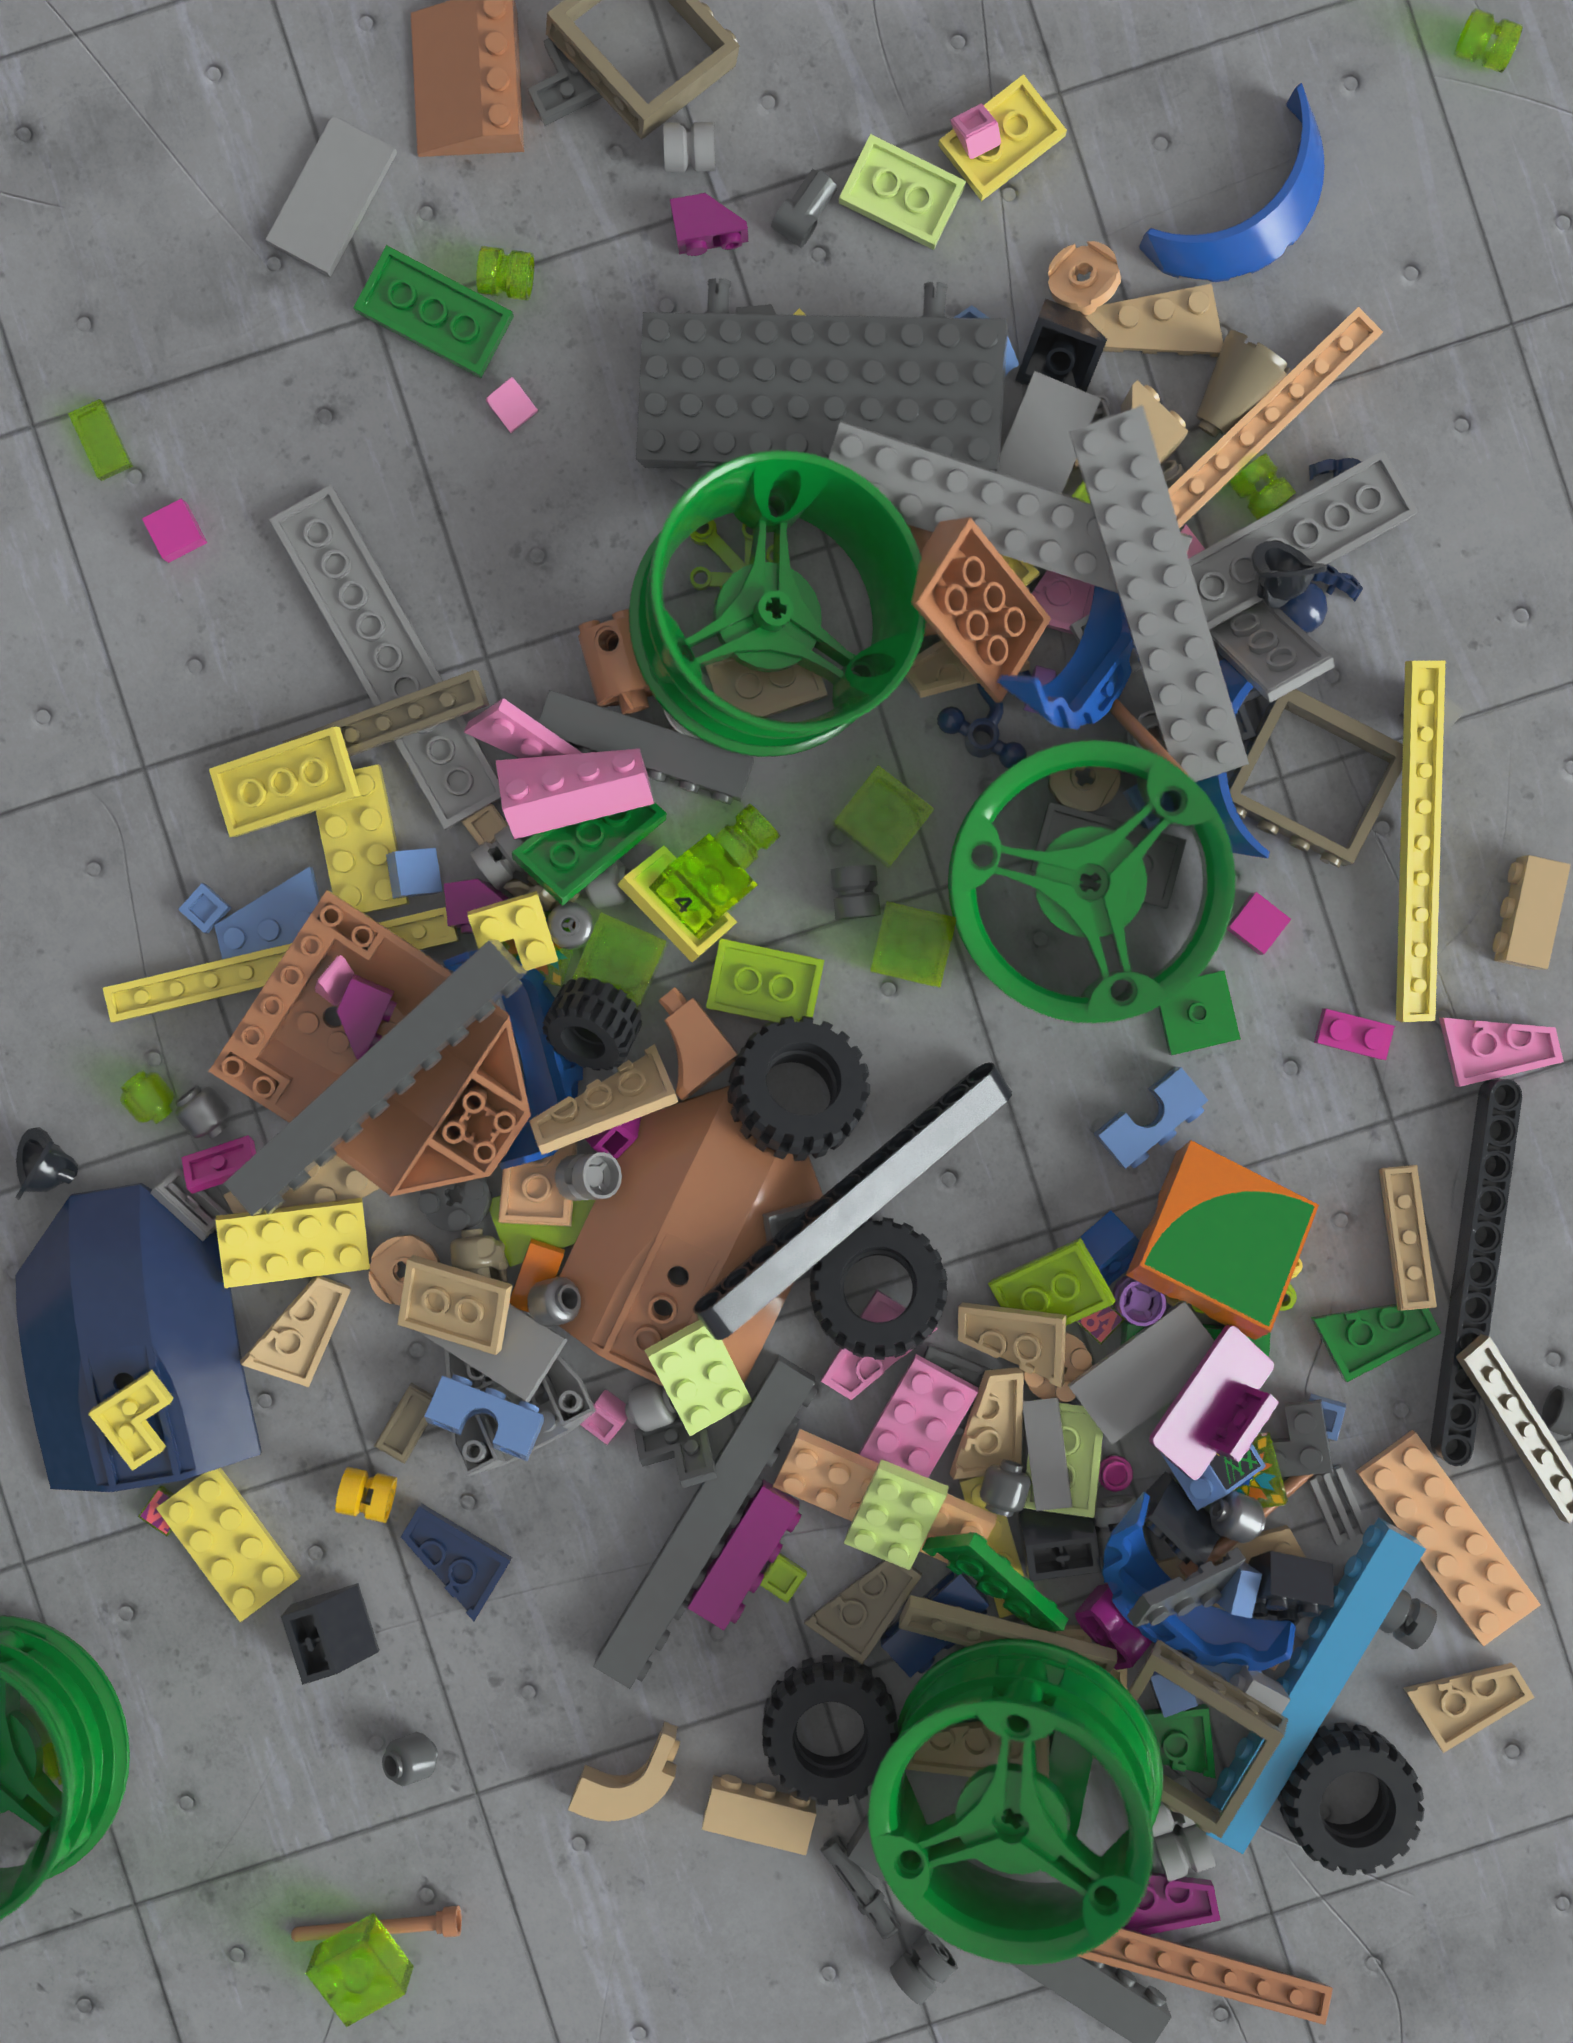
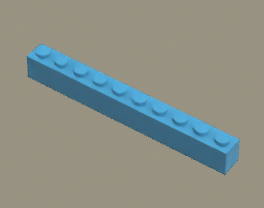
M1379 1517L1374 1525H1370L1366 1529L1362 1538L1363 1544L1357 1554L1349 1558L1345 1565L1342 1579L1337 1586L1333 1587L1334 1607L1323 1610L1320 1616L1315 1617L1308 1627V1639L1303 1642L1301 1647H1297L1293 1651L1289 1661L1290 1666L1284 1676L1276 1680L1281 1683L1291 1699L1281 1714L1288 1719L1284 1737L1222 1838L1213 1833L1205 1832L1206 1835L1241 1854L1245 1852L1426 1551V1548L1415 1537ZM1250 1731L1247 1737L1239 1741L1233 1761L1229 1768H1224L1220 1773L1217 1788L1211 1798L1205 1799L1207 1802L1222 1811L1263 1744L1264 1738Z

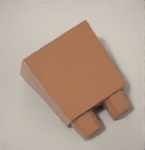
M675 987L658 1001L670 1015L664 1021L671 1032L677 1051L678 1081L675 1093L681 1100H687L734 1063L739 1053L699 1002L694 998L688 1001L681 991Z

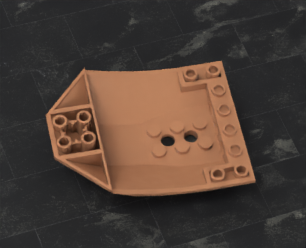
M326 890L213 1063L209 1072L290 1123L358 1061L342 1024L332 1026L325 1019L327 1008L339 1007V1005H332L315 992L317 980L337 956L341 955L346 959L355 975L394 991L391 1000L396 1002L397 1005L389 1023L382 1020L376 1032L383 1035L382 1038L453 973L329 890ZM495 1003L493 1005L496 1009L490 1016L480 1023L476 1019L466 1028L469 1034L454 1047L448 1044L440 1052L442 1059L428 1071L422 1068L413 1076L416 1082L412 1087L401 1095H398L397 1092L387 1100L390 1106L375 1119L369 1116L360 1125L363 1131L349 1143L343 1140L334 1148L337 1152L336 1156L390 1195L389 1197L491 1176L530 1118L531 1113L510 1015Z
M730 1085L681 1101L641 1117L638 1138L617 1159L622 1173L621 1185L618 1191L610 1198L595 1200L559 1276L568 1278L576 1285L581 1296V1307L574 1320L558 1326L599 1356L661 1386L663 1385L644 1350L698 1321L699 1318L693 1311L696 1302L767 1243L763 1214L820 1199L823 1196L809 1155L805 1161H794L793 1154H787L785 1159L774 1157L775 1150L766 1147L763 1152L755 1147L757 1140L753 1136L749 1139L743 1136L740 1132L743 1125L742 1122H734L730 1113L733 1104L728 1103L727 1097ZM681 1266L685 1268L689 1274V1280L682 1285L671 1282L668 1272L672 1267ZM794 1282L738 1330L722 1340L744 1384ZM661 1299L668 1301L672 1305L673 1312L667 1316L659 1315L654 1310V1302Z

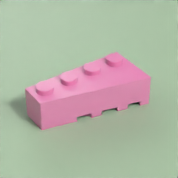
M640 748L496 760L502 810L514 839L654 804L650 781Z

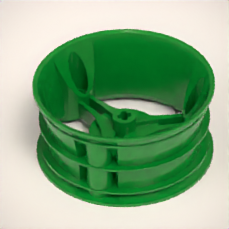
M767 451L741 456L718 466L696 481L683 494L672 509L662 530L648 547L635 574L629 602V632L635 659L645 683L663 709L678 724L696 737L723 750L755 757H778L808 751L826 743L849 727L857 718L871 711L884 701L901 683L918 654L927 621L912 604L919 564L922 560L913 534L894 505L878 488L853 470L830 459L797 451ZM769 506L776 510L777 517L771 515ZM733 513L740 522L753 529L749 565L733 573L721 587L714 604V622L693 636L685 638L677 623L663 606L662 593L667 566L671 556L691 533L715 518ZM798 518L811 523L831 537L852 560L863 580L870 600L873 631L871 646L857 655L844 648L821 627V606L815 591L805 578L790 567L787 528L791 527ZM774 532L773 562H765L766 533ZM771 607L772 612L766 611V609ZM772 613L777 614L778 616L776 618H772ZM717 636L722 646L696 658L691 648ZM815 647L816 649L830 657L832 660L843 666V668L840 670L839 668L831 664L829 661H827L826 659L812 651V648ZM728 658H733L739 664L760 672H779L798 664L833 684L832 702L834 709L818 717L796 722L777 721L755 716L736 708L712 692L702 682L703 677L700 667ZM852 671L859 673L861 676L854 674Z
M1090 740L1053 746L1027 757L1000 775L980 794L965 815L952 847L948 869V893L952 917L966 950L982 972L1001 991L1021 1005L1042 1015L1075 1023H1107L1133 1018L1165 1004L1180 994L1201 974L1218 950L1231 918L1235 898V863L1231 843L1216 808L1205 792L1192 778L1163 757L1136 746L1113 741ZM1093 766L1116 769L1137 777L1138 789L1145 804L1114 831L1093 826L1075 828L1061 834L1044 851H1036L1001 845L997 829L992 824L998 813L1021 790L1031 783L1058 771L1075 767ZM1165 791L1172 798L1174 807L1172 812H1167L1161 807L1160 798ZM1152 811L1160 820L1133 846L1125 837ZM1169 824L1177 827L1189 826L1199 849L1202 864L1203 883L1199 911L1195 923L1180 950L1163 968L1149 977L1131 970L1124 926L1131 922L1138 913L1146 896L1147 876L1142 857ZM978 845H986L992 852V859L985 866H978L972 861L971 853ZM1000 853L1038 862L1035 876L997 867L1000 861ZM993 874L1003 875L1033 887L1041 911L1052 924L1066 933L1086 939L1097 964L1100 977L1087 986L1081 996H1071L1045 989L1022 976L1007 963L991 942L979 914L976 887L983 885ZM1082 874L1088 876L1096 875L1097 880L1093 881L1097 883L1095 890L1088 888L1082 890L1079 884L1084 883L1079 881ZM1111 934L1121 970L1109 973L1099 937ZM1119 979L1126 980L1128 983L1125 991L1113 998L1111 995L1112 984Z
M6 1615L0 1616V1813H5L8 1810L35 1827L41 1833V1836L35 1843L25 1864L0 1868V1920L17 1910L32 1897L46 1879L64 1872L79 1862L103 1838L120 1808L126 1790L130 1762L129 1735L121 1703L114 1687L94 1658L70 1637L51 1626L23 1617ZM20 1694L36 1711L52 1740L60 1767L62 1792L43 1771L44 1751L41 1739L32 1722L21 1713Z
M1018 1638L990 1640L964 1647L938 1661L919 1679L907 1696L898 1719L899 1736L883 1758L871 1789L868 1809L869 1832L875 1858L883 1877L901 1904L929 1931L947 1943L981 1958L1018 1965H1039L1056 1963L1088 1953L1113 1937L1129 1921L1138 1908L1150 1879L1153 1861L1152 1827L1156 1821L1161 1804L1163 1766L1157 1738L1148 1718L1131 1693L1104 1668L1072 1650L1055 1644ZM979 1717L988 1729L1001 1736L998 1762L977 1771L967 1780L961 1790L955 1813L928 1825L905 1773L907 1764L916 1751L937 1732L959 1721ZM1054 1730L1067 1735L1087 1749L1108 1772L1122 1798L1129 1829L1101 1857L1069 1830V1810L1064 1796L1057 1786L1037 1769L1035 1740L1047 1737ZM1012 1740L1024 1741L1022 1765L1010 1763ZM978 1859L992 1869L1007 1874L1023 1875L1043 1871L1060 1882H1027L1002 1877L986 1871L967 1860Z

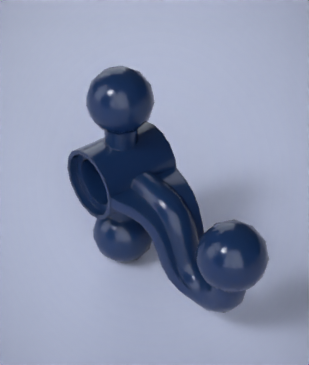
M1027 670L1019 672L1017 676L1031 677V674ZM977 683L980 695L990 708L986 718H979L969 723L965 720V716L959 708L950 706L942 709L938 714L937 724L944 733H960L965 736V747L972 756L983 758L993 752L999 756L1001 764L1005 768L1010 769L1026 759L1027 752L1020 743H1004L999 740L998 724L1004 713L1003 702L996 703L980 683ZM978 731L986 732L990 736L991 742L986 745L978 744L974 740L973 734Z

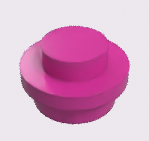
M1112 1455L1100 1462L1099 1482L1105 1489L1118 1492L1130 1485L1133 1479V1469L1125 1458Z

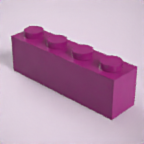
M763 1479L758 1491L745 1507L738 1524L727 1536L720 1554L715 1560L713 1559L706 1570L707 1574L700 1587L694 1590L690 1596L688 1609L722 1630L726 1629L730 1621L735 1624L745 1609L746 1605L742 1601L748 1591L754 1594L764 1578V1574L761 1573L767 1561L773 1563L783 1547V1544L779 1541L785 1531L792 1533L802 1515L798 1512L799 1500L786 1492L774 1488L773 1484Z

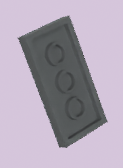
M1049 802L1035 850L1044 851L1061 834L1075 828L1093 826L1114 831L1124 822ZM1136 826L1125 838L1135 846L1150 829ZM1160 833L1142 857L1147 876L1146 896L1143 903L1164 909L1168 908L1187 842L1186 839ZM1032 861L1030 872L1035 873L1038 862ZM1082 874L1079 881L1084 883L1079 885L1095 889L1097 883L1093 881L1097 880L1096 875L1088 876Z

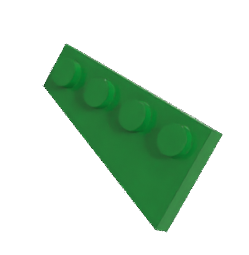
M969 1532L967 1534L927 1538L922 1548L924 1552L931 1557L939 1553L949 1560L946 1566L957 1575L963 1572L978 1581L975 1588L985 1595L1004 1599L1002 1607L1026 1624L1048 1632L1064 1631L1068 1618L1057 1609V1604L1051 1599L1044 1597L1034 1588V1583L1030 1579L1021 1576L1011 1567V1563L1007 1558L997 1554L988 1546L987 1540L983 1536Z

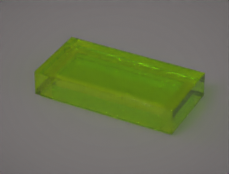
M101 399L68 413L99 480L103 481L133 467L107 407Z

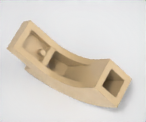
M664 1721L650 1757L641 1768L630 1774L611 1775L585 1765L571 1797L568 1810L593 1820L619 1821L635 1817L653 1807L666 1794L675 1778L677 1765L671 1762H673L680 1745V1741L676 1740L677 1726Z

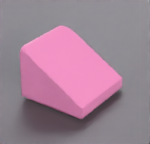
M982 103L950 119L951 125L970 159H974L1001 144L998 122Z
M513 377L486 398L489 408L510 433H513L538 412L537 408Z
M340 955L335 958L317 980L315 992L334 1006L340 1004L348 984L355 974L343 956Z
M604 1390L593 1404L596 1411L580 1425L608 1445L628 1418L625 1412L626 1403L608 1390Z

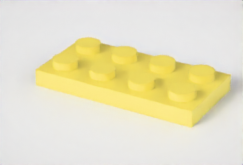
M331 727L209 769L229 837H238L361 796L340 727Z
M377 764L353 769L361 796L316 811L332 893L363 913L410 904L408 897L395 899L392 897L386 854L399 850L382 768Z
M362 1198L277 1208L269 1215L266 1212L251 1216L249 1212L216 1216L215 1221L224 1288L370 1269Z
M222 1468L201 1474L156 1507L157 1511L239 1622H242L301 1577Z

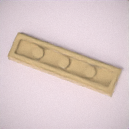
M1417 1165L1379 1169L1398 1311L1435 1308L1437 1304Z

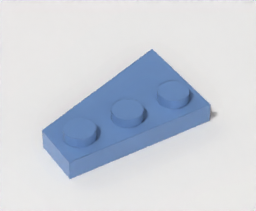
M309 866L214 925L222 960L290 944L294 941L320 901L313 867Z

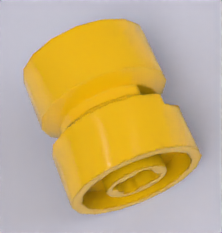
M347 1467L338 1489L335 1512L356 1517L361 1512L364 1513L367 1520L386 1523L394 1502L397 1477L377 1473L374 1477H369L367 1470ZM369 1488L374 1489L371 1503L365 1502Z

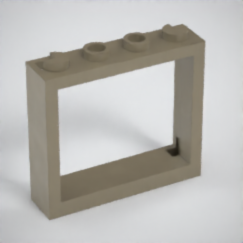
M563 0L547 12L546 35L641 140L736 66L740 45L734 34L730 30L724 29L714 18L713 12L707 4L699 0H667L714 53L647 104L574 23L575 20L602 0Z
M1294 689L1269 703L1255 730L1256 736L1251 738L1245 750L1249 764L1236 768L1228 783L1230 794L1241 819H1245L1247 816L1258 822L1257 828L1270 835L1276 836L1277 833H1280L1290 838L1288 843L1301 851L1308 852L1311 849L1321 854L1320 860L1326 864L1330 863L1338 868L1340 865H1351L1355 862L1402 771L1403 744ZM1284 709L1389 763L1346 848L1241 794Z
M1158 1639L1128 1689L1136 1701H1138L1154 1672H1157L1265 1739L1222 1811L1163 1774L1161 1798L1163 1804L1169 1810L1177 1813L1180 1812L1194 1821L1201 1830L1222 1838L1284 1737L1288 1719Z

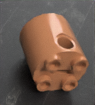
M629 609L612 614L613 620L600 623L599 620H592L578 626L580 630L578 638L597 705L600 707L620 705L622 714H632L649 708L647 697L653 696L643 679L632 649L629 632Z

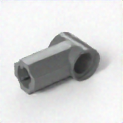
M812 169L792 199H786L773 218L771 228L800 248L803 247L813 234L818 224V217L836 193L837 185L823 171Z

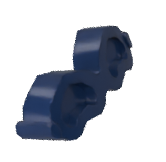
M1354 458L1326 459L1309 465L1310 481L1316 476L1333 473L1334 478L1362 461Z
M1329 564L1326 565V572L1314 575L1312 581H1321L1329 585L1326 593L1332 595L1337 587L1339 590L1347 593L1355 602L1363 590V587L1353 575L1339 573L1337 569Z

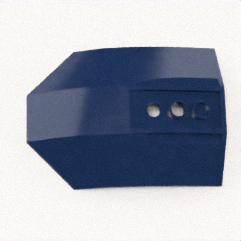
M143 1183L71 1194L15 1275L16 1312L21 1354L34 1424L50 1489L116 1492L177 1482L261 1455L262 1453L244 1367L240 1362L242 1356L231 1287L224 1288L217 1232L214 1231L208 1238L202 1241L151 1195L152 1189ZM150 1370H153L174 1398L169 1405L146 1419L166 1447L161 1453L132 1471L88 1413L93 1407L121 1390L115 1382L116 1375L119 1373H128L133 1376L134 1380H137Z

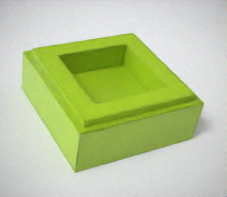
M779 1553L773 1563L770 1562L764 1571V1578L760 1586L785 1603H788L806 1577L807 1571Z

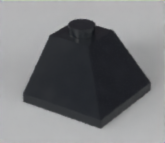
M1045 299L1015 381L1029 385L1034 371L1087 392L1107 338L1079 311Z

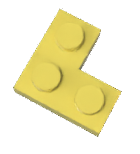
M537 891L467 912L478 949L489 940L503 942L514 939L522 967L525 971L558 961Z
M150 1370L93 1407L88 1414L133 1471L161 1453L166 1447L146 1419L169 1405L174 1398L153 1370Z

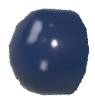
M1310 583L1304 593L1295 599L1289 600L1279 609L1303 631L1309 633L1323 624L1328 611L1327 598L1317 584Z

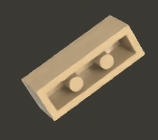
M1531 855L1518 857L1516 862L1512 863L1508 872V882L1511 883L1509 895L1504 898L1500 909V916L1503 918L1501 931L1495 935L1493 941V952H1496L1494 961L1533 970L1548 969L1571 864Z
M724 1774L721 1777L713 1775L703 1815L702 1830L806 1856L816 1818V1801L811 1800V1797H809V1800L806 1802L797 1798V1791H793L790 1794L776 1791L775 1787L766 1783H757L755 1786L743 1783L740 1778L733 1775Z

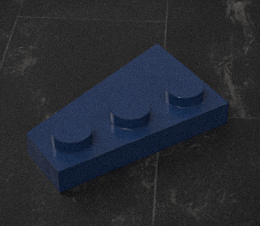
M422 1503L401 1535V1538L428 1569H431L443 1582L444 1588L452 1597L455 1596L467 1610V1615L474 1622L512 1557Z

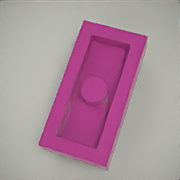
M1322 1009L1314 1043L1379 1060H1386L1395 1026L1330 1009Z
M247 1135L181 1157L187 1190L193 1194L223 1184L256 1154L254 1140Z

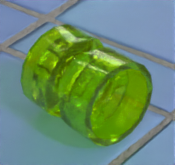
M1474 8L1461 32L1454 57L1471 63L1481 59L1482 67L1502 73L1516 49L1523 25L1505 18L1495 22L1494 14ZM1491 34L1497 35L1491 49L1486 48Z
M481 246L476 272L478 294L500 296L502 292H506L508 298L528 301L531 297L534 281L535 262L533 252L512 250L507 255L503 248Z
M1264 453L1250 463L1229 482V485L1239 498H1247L1249 500L1247 508L1256 520L1277 510L1297 493L1285 477H1277L1278 468L1267 453ZM1263 479L1267 486L1258 492L1254 485Z
M750 803L735 816V825L727 824L713 837L744 871L759 858V849L767 850L781 837L770 822Z

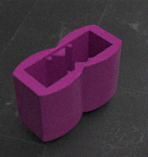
M1108 1583L1098 1585L1074 1613L1076 1620L1083 1631L1095 1643L1117 1650L1115 1670L1132 1668L1152 1641L1142 1635L1137 1627L1131 1625L1122 1616L1112 1601L1113 1594Z

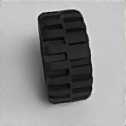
M792 1016L783 1017L777 1026L772 1021L763 1025L760 1032H754L747 1039L745 1046L741 1048L728 1081L730 1083L727 1091L728 1103L733 1104L730 1113L734 1122L741 1121L743 1124L740 1132L746 1139L753 1136L757 1140L755 1147L764 1152L766 1147L775 1150L774 1157L785 1159L787 1154H793L794 1161H805L809 1154H812L816 1159L825 1156L829 1149L835 1150L842 1145L863 1116L867 1107L866 1100L870 1095V1084L865 1082L869 1076L868 1066L865 1063H859L863 1054L858 1046L852 1048L847 1042L850 1037L846 1033L841 1031L839 1034H836L831 1030L833 1024L824 1020L821 1025L814 1024L813 1017L802 1016L800 1022H794ZM789 1062L804 1064L814 1069L824 1079L830 1094L829 1105L824 1111L814 1115H798L783 1109L775 1102L767 1088L766 1077L770 1069L779 1064Z
M872 1217L869 1218L814 1264L813 1270H811V1303L821 1329L841 1349H846L852 1352L853 1355L862 1358L864 1356L873 1357L874 1360H885V1357L891 1356L896 1358L905 1355L907 1351L919 1347L937 1327L947 1301L948 1279L938 1250L932 1248L930 1240L923 1233L919 1235L913 1230V1226L905 1222L901 1225L894 1223L892 1218L883 1217V1221H873ZM881 1255L893 1258L907 1270L911 1278L912 1297L908 1307L898 1317L887 1322H871L859 1317L850 1308L845 1297L844 1285L849 1271L858 1261L869 1256Z
M822 1655L823 1662L814 1663L811 1657L803 1660L802 1668L798 1670L792 1666L784 1672V1680H777L772 1687L771 1697L767 1698L764 1707L762 1723L764 1756L768 1757V1767L772 1774L780 1775V1784L787 1791L794 1787L797 1789V1798L807 1802L810 1796L817 1798V1805L828 1806V1800H838V1806L849 1804L848 1797L856 1795L857 1799L860 1800L869 1795L868 1786L871 1784L873 1786L876 1773L883 1758L899 1736V1727L892 1696L887 1693L886 1685L882 1679L872 1676V1669L864 1664H861L858 1668L854 1666V1660L843 1656L841 1662L833 1661V1655ZM825 1702L841 1703L851 1707L861 1716L864 1724V1733L859 1743L853 1749L839 1756L828 1757L815 1754L801 1744L796 1732L798 1720L808 1709L817 1704Z
M1335 1723L1334 1730L1330 1731L1325 1725L1319 1727L1316 1732L1317 1735L1311 1740L1277 1797L1281 1804L1279 1808L1281 1815L1299 1846L1303 1848L1304 1852L1313 1861H1319L1324 1868L1336 1871L1337 1867H1339L1344 1875L1353 1876L1356 1875V1869H1361L1364 1875L1376 1873L1375 1867L1383 1865L1386 1869L1395 1864L1392 1859L1397 1854L1404 1857L1410 1850L1407 1845L1410 1838L1415 1841L1421 1831L1416 1822L1424 1820L1425 1809L1419 1803L1423 1801L1424 1795L1422 1787L1417 1782L1418 1777L1396 1747L1390 1744L1377 1731L1371 1733L1366 1726L1355 1724L1353 1730H1351L1346 1723ZM1350 1772H1366L1376 1776L1379 1783L1378 1797L1373 1808L1366 1816L1349 1824H1335L1321 1817L1320 1804L1322 1796L1327 1787L1336 1778Z

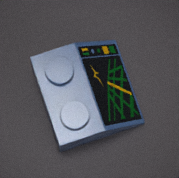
M1251 1444L1250 1449L1239 1462L1216 1453L1202 1476L1198 1480H1193L1187 1477L1162 1454L1196 1510L1229 1494L1266 1466L1253 1444Z

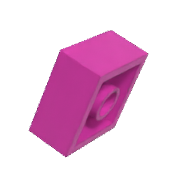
M182 498L142 518L162 559L168 563L208 543L189 505Z
M1254 892L1251 893L1230 920L1227 930L1257 954L1264 955L1291 921V918L1259 893Z

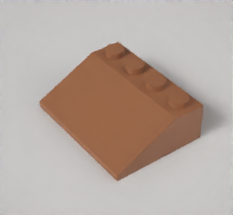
M449 0L411 12L418 157L524 152L518 11L515 0Z
M971 517L940 521L922 549V560L919 564L912 604L996 703H1001L1008 691L997 682L1002 675H1018L1049 624L1051 617Z

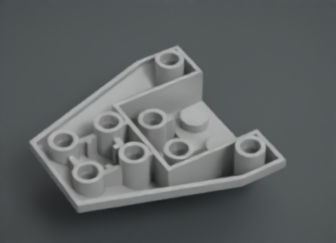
M444 1349L447 1378L451 1379L453 1374L459 1375L472 1381L471 1387L483 1392H485L486 1387L498 1390L506 1395V1401L516 1405L519 1404L520 1400L524 1401ZM560 1355L557 1356L530 1402H528L539 1407L538 1413L544 1417V1423L532 1451L573 1431L596 1411L582 1378ZM477 1414L471 1417L466 1422L461 1435L451 1432L453 1447L467 1477L519 1459L494 1449L492 1442L497 1433L498 1423L490 1415Z

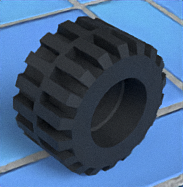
M578 977L577 980H568L560 988L543 1020L544 1026L542 1029L543 1033L547 1035V1042L554 1046V1050L558 1054L563 1055L566 1060L571 1063L574 1062L583 1068L588 1067L600 1071L602 1068L608 1071L612 1070L613 1067L618 1068L621 1066L642 1026L640 1010L635 1008L636 1003L626 996L627 994L621 989L618 990L613 987L614 985L608 982L603 983L595 978L588 980L585 977Z

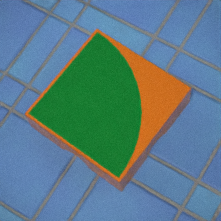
M1190 1140L1174 1156L1159 1193L1155 1214L1141 1236L1126 1275L1170 1298L1192 1304L1208 1317L1224 1325L1236 1326L1244 1335L1256 1340L1272 1331L1319 1204Z

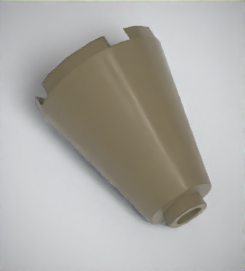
M1230 330L1224 340L1196 417L1201 421L1198 427L1215 438L1218 433L1225 435L1290 370L1289 367H1286L1288 364L1272 350L1259 342L1257 344L1252 342L1244 343L1248 336L1235 330Z

